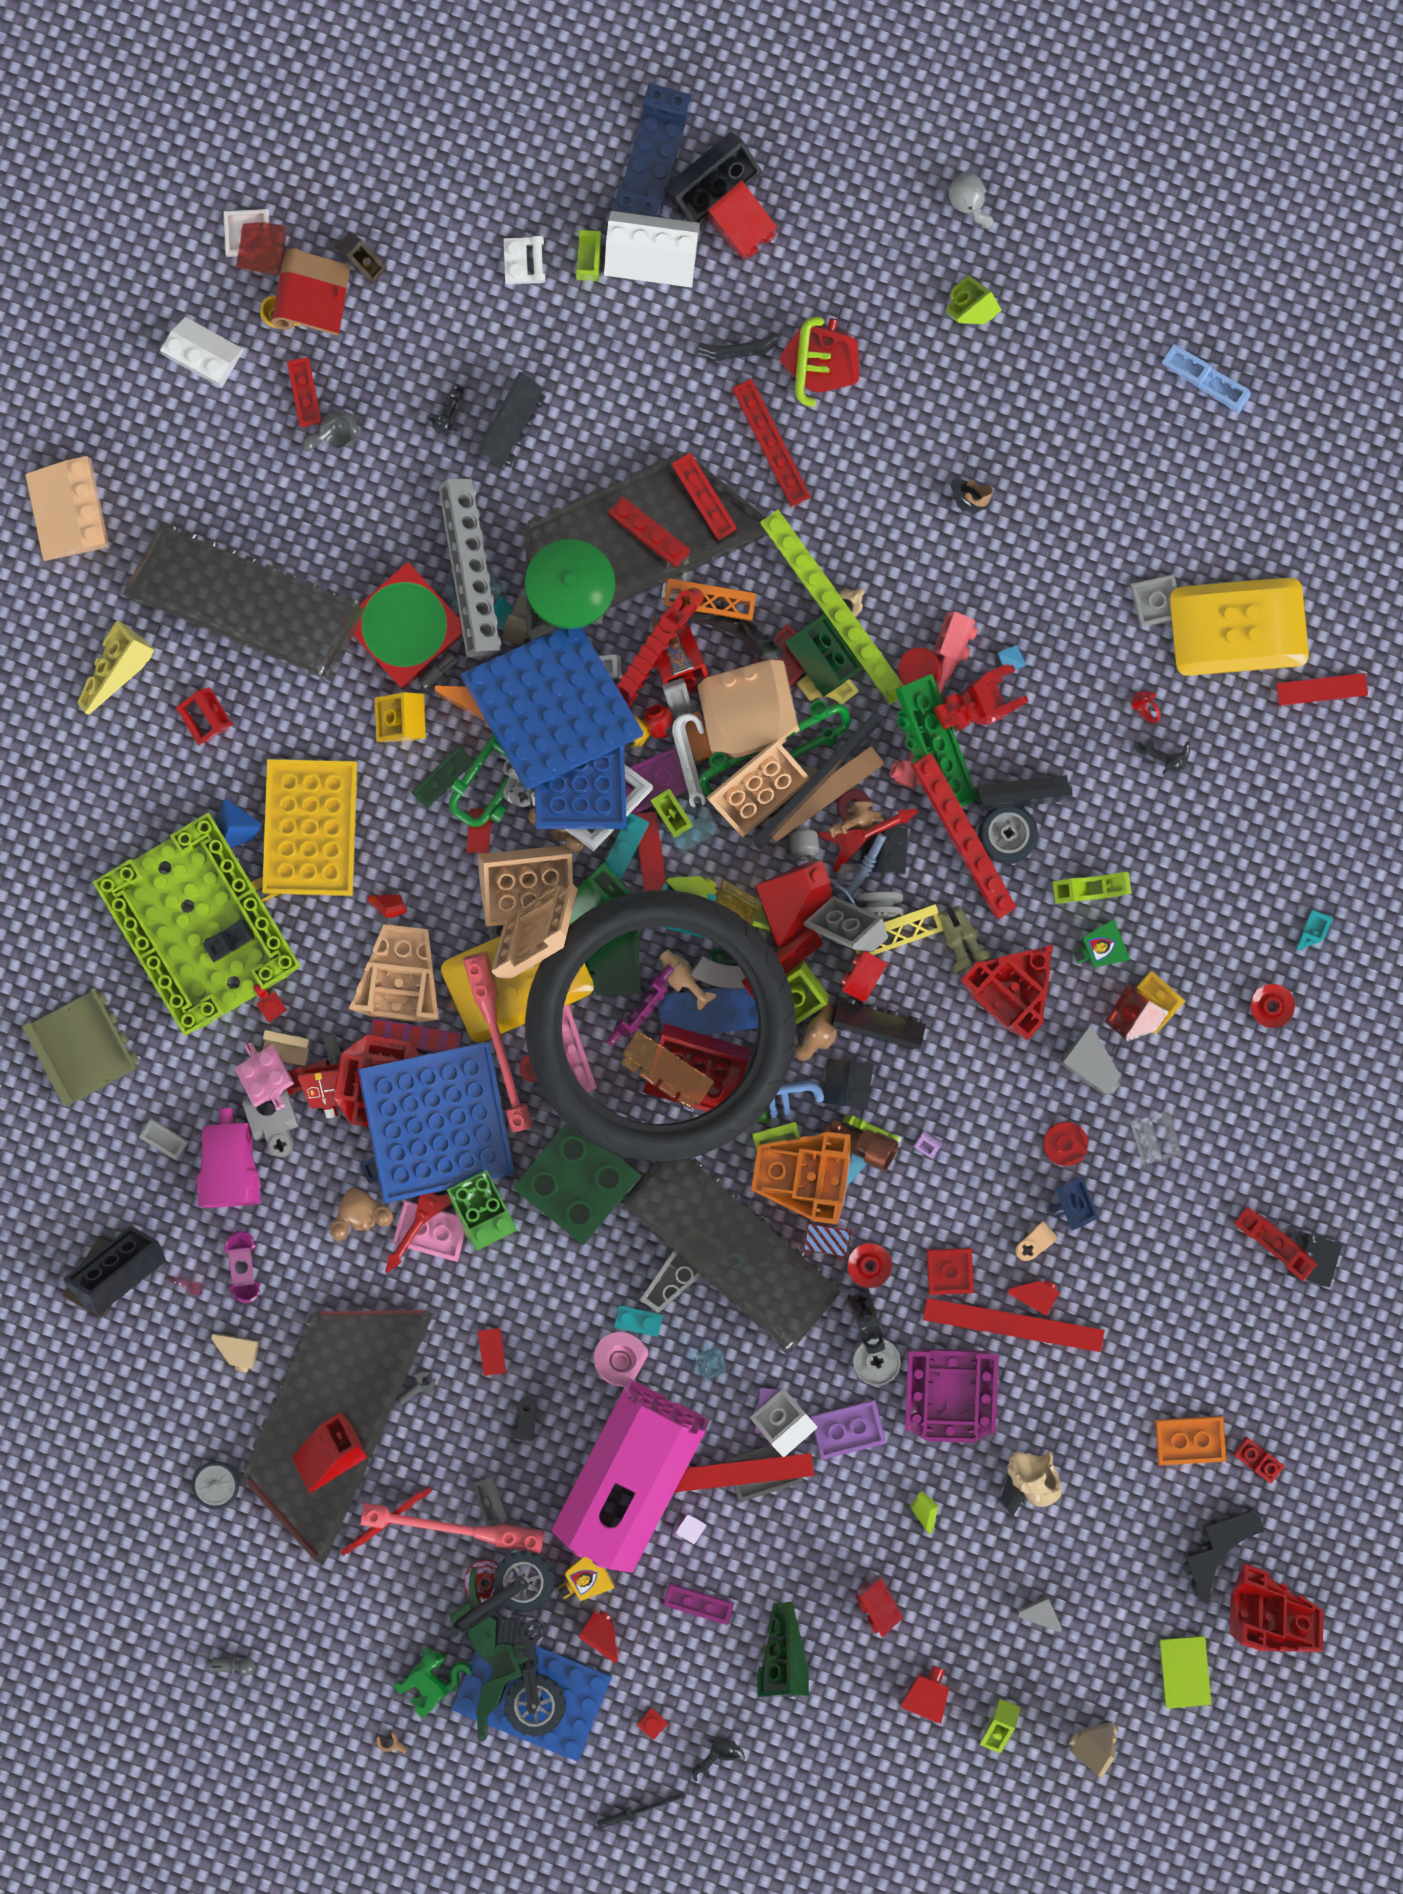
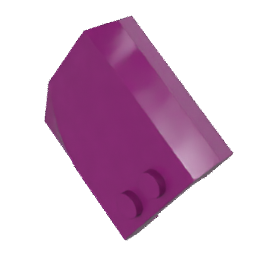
M909 1349L905 1430L911 1431L930 1442L974 1443L986 1435L996 1433L999 1353L982 1350Z

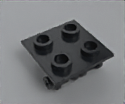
M1299 1231L1296 1243L1317 1262V1266L1306 1278V1281L1330 1288L1342 1244ZM1287 1270V1275L1298 1278L1290 1270Z

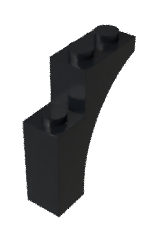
M1252 1508L1203 1525L1205 1531L1201 1532L1205 1545L1209 1544L1210 1547L1184 1555L1186 1562H1183L1186 1574H1191L1194 1582L1190 1584L1194 1597L1198 1596L1201 1601L1210 1599L1214 1574L1226 1554L1243 1540L1265 1532L1257 1509Z

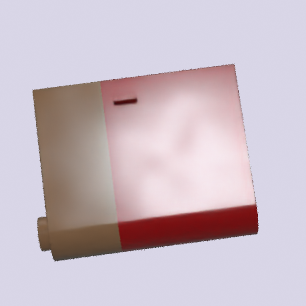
M298 248L286 250L283 255L272 316L273 326L288 330L295 324H299L338 336L351 265L306 253Z

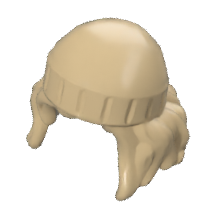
M1048 1451L1045 1455L1039 1457L1030 1453L1012 1452L1009 1464L1007 1465L1008 1474L1011 1476L1014 1486L1023 1492L1029 1503L1038 1507H1046L1058 1501L1062 1494V1485L1053 1465L1052 1452Z

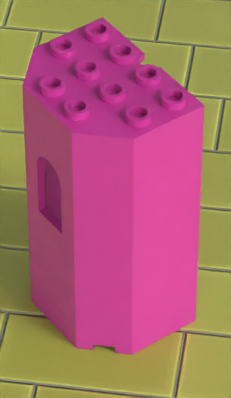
M629 1378L551 1531L576 1556L581 1558L585 1556L600 1568L606 1567L611 1570L633 1573L704 1436L710 1419L677 1402L667 1400L660 1393ZM617 1483L635 1492V1495L621 1522L615 1527H607L600 1521L599 1514L614 1484Z

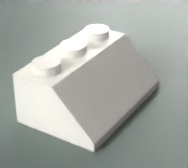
M185 317L170 332L160 351L166 358L222 388L244 349Z

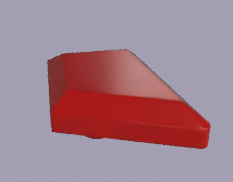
M400 894L367 896V901L385 918H395L400 914L407 913V908Z

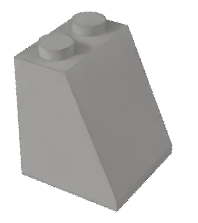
M1091 1026L1085 1027L1059 1064L1101 1095L1113 1094L1120 1085L1118 1080L1121 1076L1094 1028Z

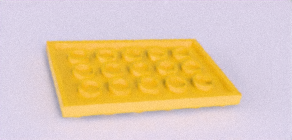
M267 759L263 894L353 896L357 762Z

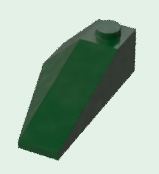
M793 1602L773 1603L767 1628L769 1633L767 1646H763L762 1651L765 1654L763 1665L759 1666L757 1673V1697L809 1696V1671Z

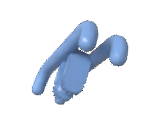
M809 1080L783 1083L777 1095L782 1096L785 1117L791 1116L788 1093L811 1091L814 1093L815 1100L822 1102L824 1095L821 1087ZM775 1098L770 1104L772 1119L777 1118Z

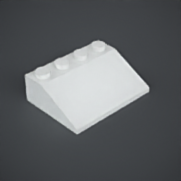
M611 211L607 230L604 275L692 287L700 223Z

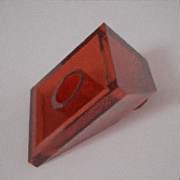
M266 222L243 224L236 268L280 275L287 237L286 227Z
M1128 984L1105 1023L1125 1040L1130 1041L1157 1031L1168 1011L1159 1003Z

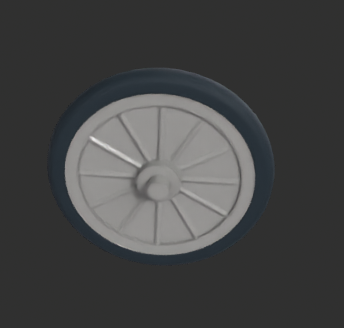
M219 1461L208 1462L195 1472L192 1479V1492L195 1499L202 1506L209 1509H222L230 1505L237 1497L239 1478L234 1469L228 1464Z

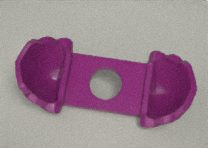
M236 1231L227 1238L224 1246V1253H228L231 1285H228V1288L236 1300L242 1303H249L255 1300L260 1293V1282L254 1281L251 1250L255 1249L256 1245L251 1234L244 1231ZM240 1260L245 1261L247 1264V1270L243 1274H239L235 1270V1264Z

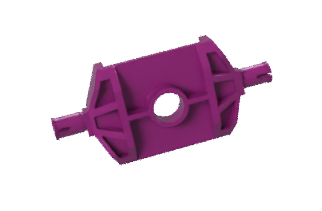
M667 964L660 975L658 974L647 983L654 990L648 991L641 999L643 1004L639 1009L634 1008L627 1016L629 1021L627 1023L620 1018L617 1020L613 1032L604 1042L612 1047L620 1036L632 1035V1032L639 1029L640 1024L650 1015L658 1002L664 998V993L667 992L666 980L675 971L672 966Z

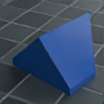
M227 798L223 801L217 814V827L230 848L254 840L262 826L260 822Z

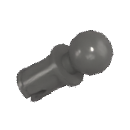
M213 1657L211 1671L230 1672L232 1675L235 1674V1671H239L241 1675L248 1676L255 1671V1663L250 1658H243L238 1662L236 1657H233V1659Z

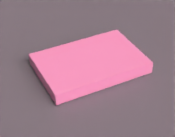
M404 1201L392 1244L399 1245L414 1222L417 1203ZM446 1211L439 1212L429 1221L422 1224L408 1248L458 1262L465 1233L457 1214Z

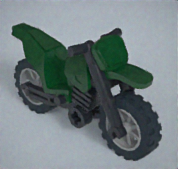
M524 1550L508 1555L499 1563L494 1573L493 1587L495 1592L493 1596L484 1602L481 1601L477 1589L478 1567H472L469 1576L470 1600H467L449 1616L450 1622L457 1618L459 1619L453 1624L450 1635L457 1637L460 1632H464L467 1628V1635L477 1653L485 1661H488L493 1669L491 1678L482 1684L476 1711L477 1738L479 1741L487 1739L488 1715L501 1703L507 1683L516 1678L519 1679L509 1688L504 1705L506 1718L516 1731L518 1730L521 1734L530 1735L531 1737L546 1735L560 1724L566 1711V1698L563 1689L558 1685L559 1683L549 1678L548 1675L539 1674L536 1643L545 1633L544 1624L538 1619H532L526 1623L523 1622L522 1618L506 1617L501 1615L496 1609L498 1606H505L514 1612H532L542 1607L550 1599L554 1591L555 1575L551 1565L538 1553ZM519 1565H528L525 1573H521L518 1568ZM531 1567L536 1569L539 1575L530 1578L528 1575ZM514 1568L519 1577L509 1578L508 1576ZM540 1578L541 1585L538 1589L532 1585V1581ZM528 1587L537 1592L533 1597H527ZM523 1590L524 1599L518 1598L515 1595ZM532 1625L534 1630H538L534 1637L532 1633H528V1629ZM544 1690L548 1693L550 1698L543 1700L542 1691ZM524 1692H526L527 1702L519 1701ZM552 1702L551 1713L544 1709L542 1705ZM519 1705L526 1706L527 1711L523 1715L519 1710ZM538 1710L548 1717L539 1722ZM529 1713L534 1714L535 1722L529 1721L525 1717Z

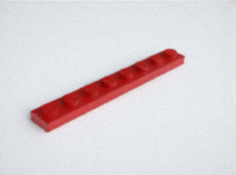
M927 753L910 766L995 919H1001L1017 907L932 753Z

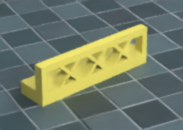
M936 904L884 922L886 932L896 936L892 944L887 946L881 944L882 948L870 951L869 953L876 955L943 931ZM933 916L937 925L936 929L928 931L920 927L924 918ZM920 920L918 925L913 923L915 921ZM909 924L917 928L913 937L906 938L900 935L904 925ZM899 927V930H898L897 933L894 932V931H892L893 929H896V928ZM919 929L924 931V933L917 935ZM898 937L904 939L902 941L896 942Z

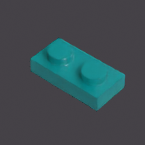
M619 1305L614 1327L658 1337L663 1315Z

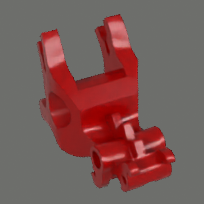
M1006 664L985 673L981 678L970 683L960 697L955 693L943 699V704L934 708L942 729L946 730L953 726L955 732L971 725L970 722L989 725L1029 702L1027 696H1021L1005 704L996 685L1003 681L1002 678L1016 671L1014 665Z

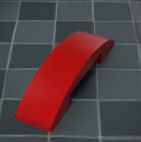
M1249 1206L1246 1207L1234 1223L1246 1235L1254 1238L1283 1262L1286 1268L1303 1282L1317 1266V1262L1296 1242Z

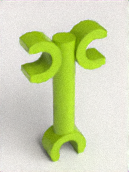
M845 1113L842 1122L863 1131L868 1129L876 1134L880 1132L899 1142L901 1140V1137L869 1124L853 1115Z

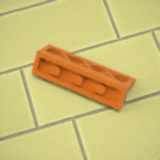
M669 578L666 581L663 606L671 607L673 601H669L670 593L679 594L687 589L697 588L702 592L703 597L707 601L696 609L697 612L749 621L753 619L756 593ZM714 600L727 602L729 606L720 610L712 602ZM734 605L749 606L748 614L739 613Z

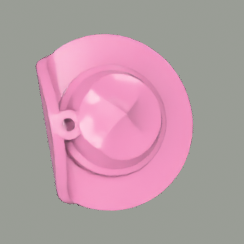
M624 1332L611 1333L603 1337L597 1344L593 1356L594 1365L598 1374L605 1381L622 1387L626 1385L629 1378L635 1380L648 1357V1349L637 1337Z

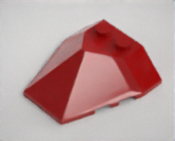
M1243 1564L1230 1598V1635L1240 1644L1259 1651L1321 1652L1323 1650V1610L1302 1595L1296 1596L1287 1590L1288 1586L1283 1582L1279 1584L1271 1579V1574L1265 1570Z

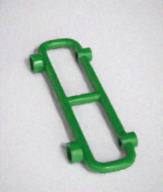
M816 700L810 705L811 716L798 722V732L835 713H840L842 723L835 728H825L822 731V735L789 751L794 759L824 743L827 746H834L837 743V736L843 734L851 724V717L845 705L833 704L827 706L823 700ZM795 731L792 732V733H791L789 736H787L786 738H788V737H790V736L796 734ZM723 752L712 754L709 759L711 767L704 771L699 779L703 794L707 797L716 790H712L708 783L711 777L759 752L739 758L730 757L728 759Z
M494 734L489 738L462 780L457 778L450 788L454 791L449 799L451 813L471 827H480L489 819L498 823L507 810L500 803L504 798L503 791L509 776H507L480 817L473 818L458 807L460 797L492 750L495 749L506 756Z

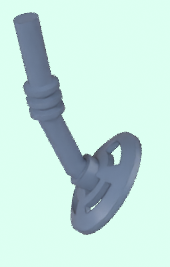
M878 833L868 855H865V859L862 860L863 864H860V870L848 888L830 881L831 887H833L832 896H836L856 906L853 895L868 872H872V868L875 866L873 863L877 862L876 857L886 839L884 834Z

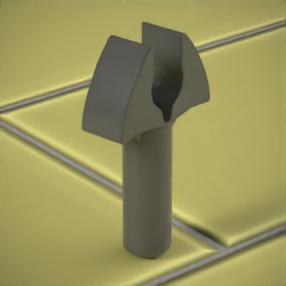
M426 1371L414 1374L416 1383L397 1398L398 1402L404 1404L420 1391H426L429 1395L435 1386L436 1379L429 1385H421L423 1378L431 1372Z

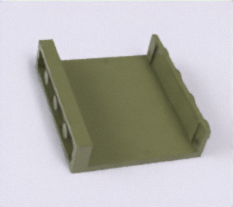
M92 988L91 992L43 1018L22 1026L64 1106L71 1105L139 1068L137 1065L139 1058L134 1050H129L126 1044L129 1040L123 1030L119 1031L116 1025L118 1019L113 1010H108L105 1004L108 1002L102 990L98 991L96 988Z

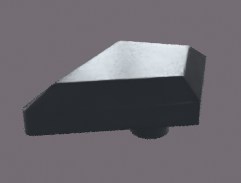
M1008 1475L1000 1503L1010 1515L1014 1516L1017 1509L1023 1506L1025 1497L1023 1492L1014 1486L1011 1476Z

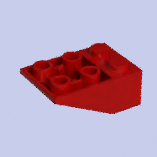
M863 951V953L858 952L852 961V965L855 967L851 973L847 971L840 982L843 985L842 991L866 1002L888 963L867 951Z
M341 1412L323 1422L292 1457L309 1493L368 1458L351 1423Z
M881 1576L857 1588L858 1595L855 1596L863 1614L869 1613L866 1617L875 1634L879 1632L881 1637L885 1636L903 1619V1616Z

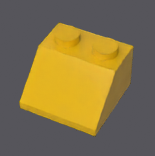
M403 692L375 697L376 742L426 739L424 694Z

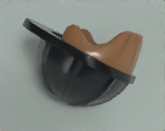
M959 478L953 479L950 483L957 507L962 512L975 514L989 506V501L993 494V489L990 485L978 486L972 479L966 481Z

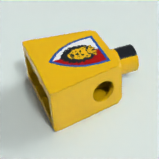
M584 1556V1558L577 1560L564 1572L568 1581L557 1588L564 1599L576 1593L579 1600L582 1601L613 1589L615 1584L605 1568L596 1566L591 1559Z

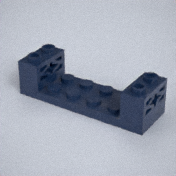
M648 83L643 101L642 117L621 189L618 188L612 211L660 217L666 196L663 188L671 179L692 105V94Z

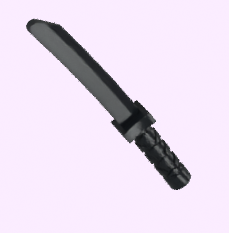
M681 1793L633 1811L631 1807H628L626 1812L624 1811L598 1820V1828L603 1829L628 1819L632 1822L635 1819L634 1815L684 1798L685 1795Z

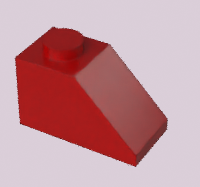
M1045 1279L1044 1283L1037 1280L1010 1287L1006 1290V1293L1047 1316L1060 1292L1055 1290L1057 1285Z

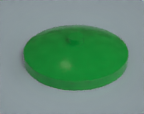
M576 539L558 540L543 547L531 560L525 577V592L531 608L545 622L564 629L582 628L597 621L608 610L615 591V575L609 560L595 546Z

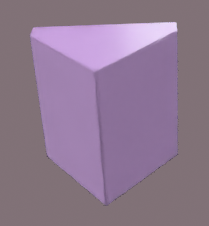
M923 1130L913 1147L933 1159L943 1141Z

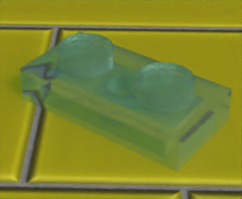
M709 812L691 822L693 827L676 838L670 834L680 854L720 833Z

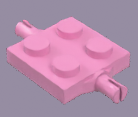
M250 1042L244 1046L249 1058L234 1069L255 1107L265 1101L272 1100L276 1110H281V1107L284 1108L285 1105L279 1095L294 1083L273 1045L261 1052H257L253 1043Z

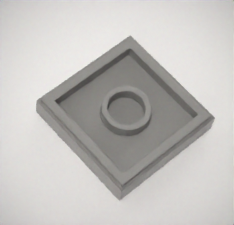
M1174 574L1130 584L1140 628L1172 620L1169 599L1171 592L1177 588Z

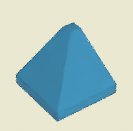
M1017 645L997 653L1001 666L1006 664L1014 665L1015 670L1026 666Z

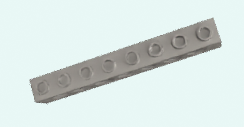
M447 479L438 487L467 657H491L500 651L501 639L497 632V617L494 614L493 608L494 597L490 590V574L487 572L486 566L487 556L483 549V532L480 529L479 510L476 507L475 501L476 490L473 487L472 479Z

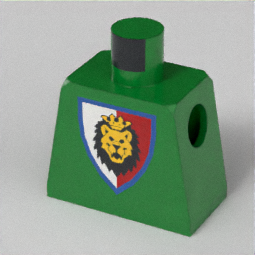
M1115 920L1108 922L1081 938L1084 947L1073 951L1077 964L1089 960L1092 968L1130 960Z

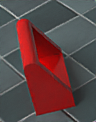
M210 687L196 691L176 707L198 746L206 743L233 725ZM197 702L212 727V730L204 736L186 707Z

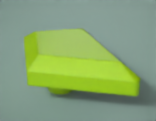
M921 1491L909 1507L928 1534H931L934 1530L938 1505L931 1497H928Z

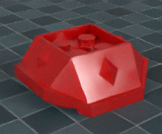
M364 1035L341 1053L333 1099L349 1124L369 1127L358 1069L421 1056L411 1042Z

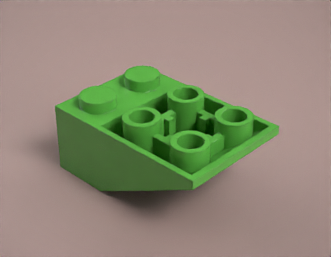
M488 1170L447 1189L459 1222L474 1252L517 1231Z

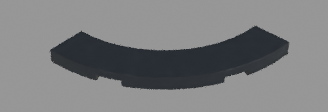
M715 606L717 609H720V610H723V609H724V608ZM697 611L687 620L709 624L737 636L747 643L761 660L782 658L783 652L777 643L768 634L764 635L757 629L758 626L749 620Z

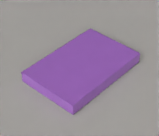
M875 1399L810 1415V1419L818 1427L813 1432L821 1460L886 1444Z

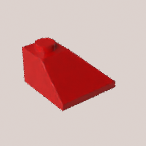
M595 1609L579 1631L578 1638L616 1664L619 1658L614 1622L611 1621L612 1616L602 1609L600 1612Z

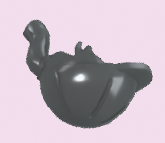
M338 410L328 413L323 418L320 429L304 438L302 450L311 452L316 445L324 440L331 445H340L338 449L353 444L359 439V426L355 417L347 411Z

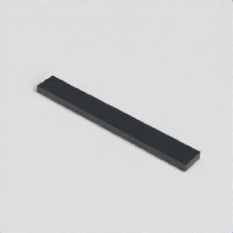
M877 711L874 712L756 835L753 843L759 850L765 846L883 722L881 714Z

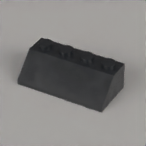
M729 132L663 189L688 222H696L701 225L708 219V209L738 183L743 181L748 186L763 172L745 142L734 133Z
M520 371L478 449L480 459L503 471L506 466L510 467L516 456L513 454L516 447H521L526 437L524 435L526 428H531L536 418L534 413L537 407L541 408L546 400L544 388Z
M849 998L838 1001L832 1022L834 1028L916 1051L921 1049L926 1024L921 1023V1018L909 1016L908 1019L901 1018L899 1012L887 1010V1013L878 1011L879 1007L870 1004H866L865 1007L856 1005V1000Z
M130 1226L66 1276L63 1281L85 1308L99 1315L167 1260L159 1241Z

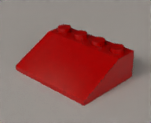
M664 1023L643 1093L709 1111L722 1102L742 1080L749 1061L750 1049Z

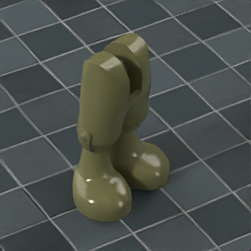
M960 905L952 908L955 920L958 923L956 926L953 925L947 911L939 914L947 939L946 944L951 949H954L956 953V963L952 967L954 974L962 973L973 966L971 959L964 949L963 941L967 943L971 951L974 964L993 958L990 951L983 950L977 943V930L972 927Z

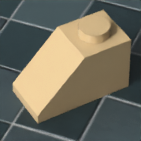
M217 1333L212 1334L211 1339L229 1365L235 1366V1370L248 1372L249 1368H255L259 1346L258 1340Z

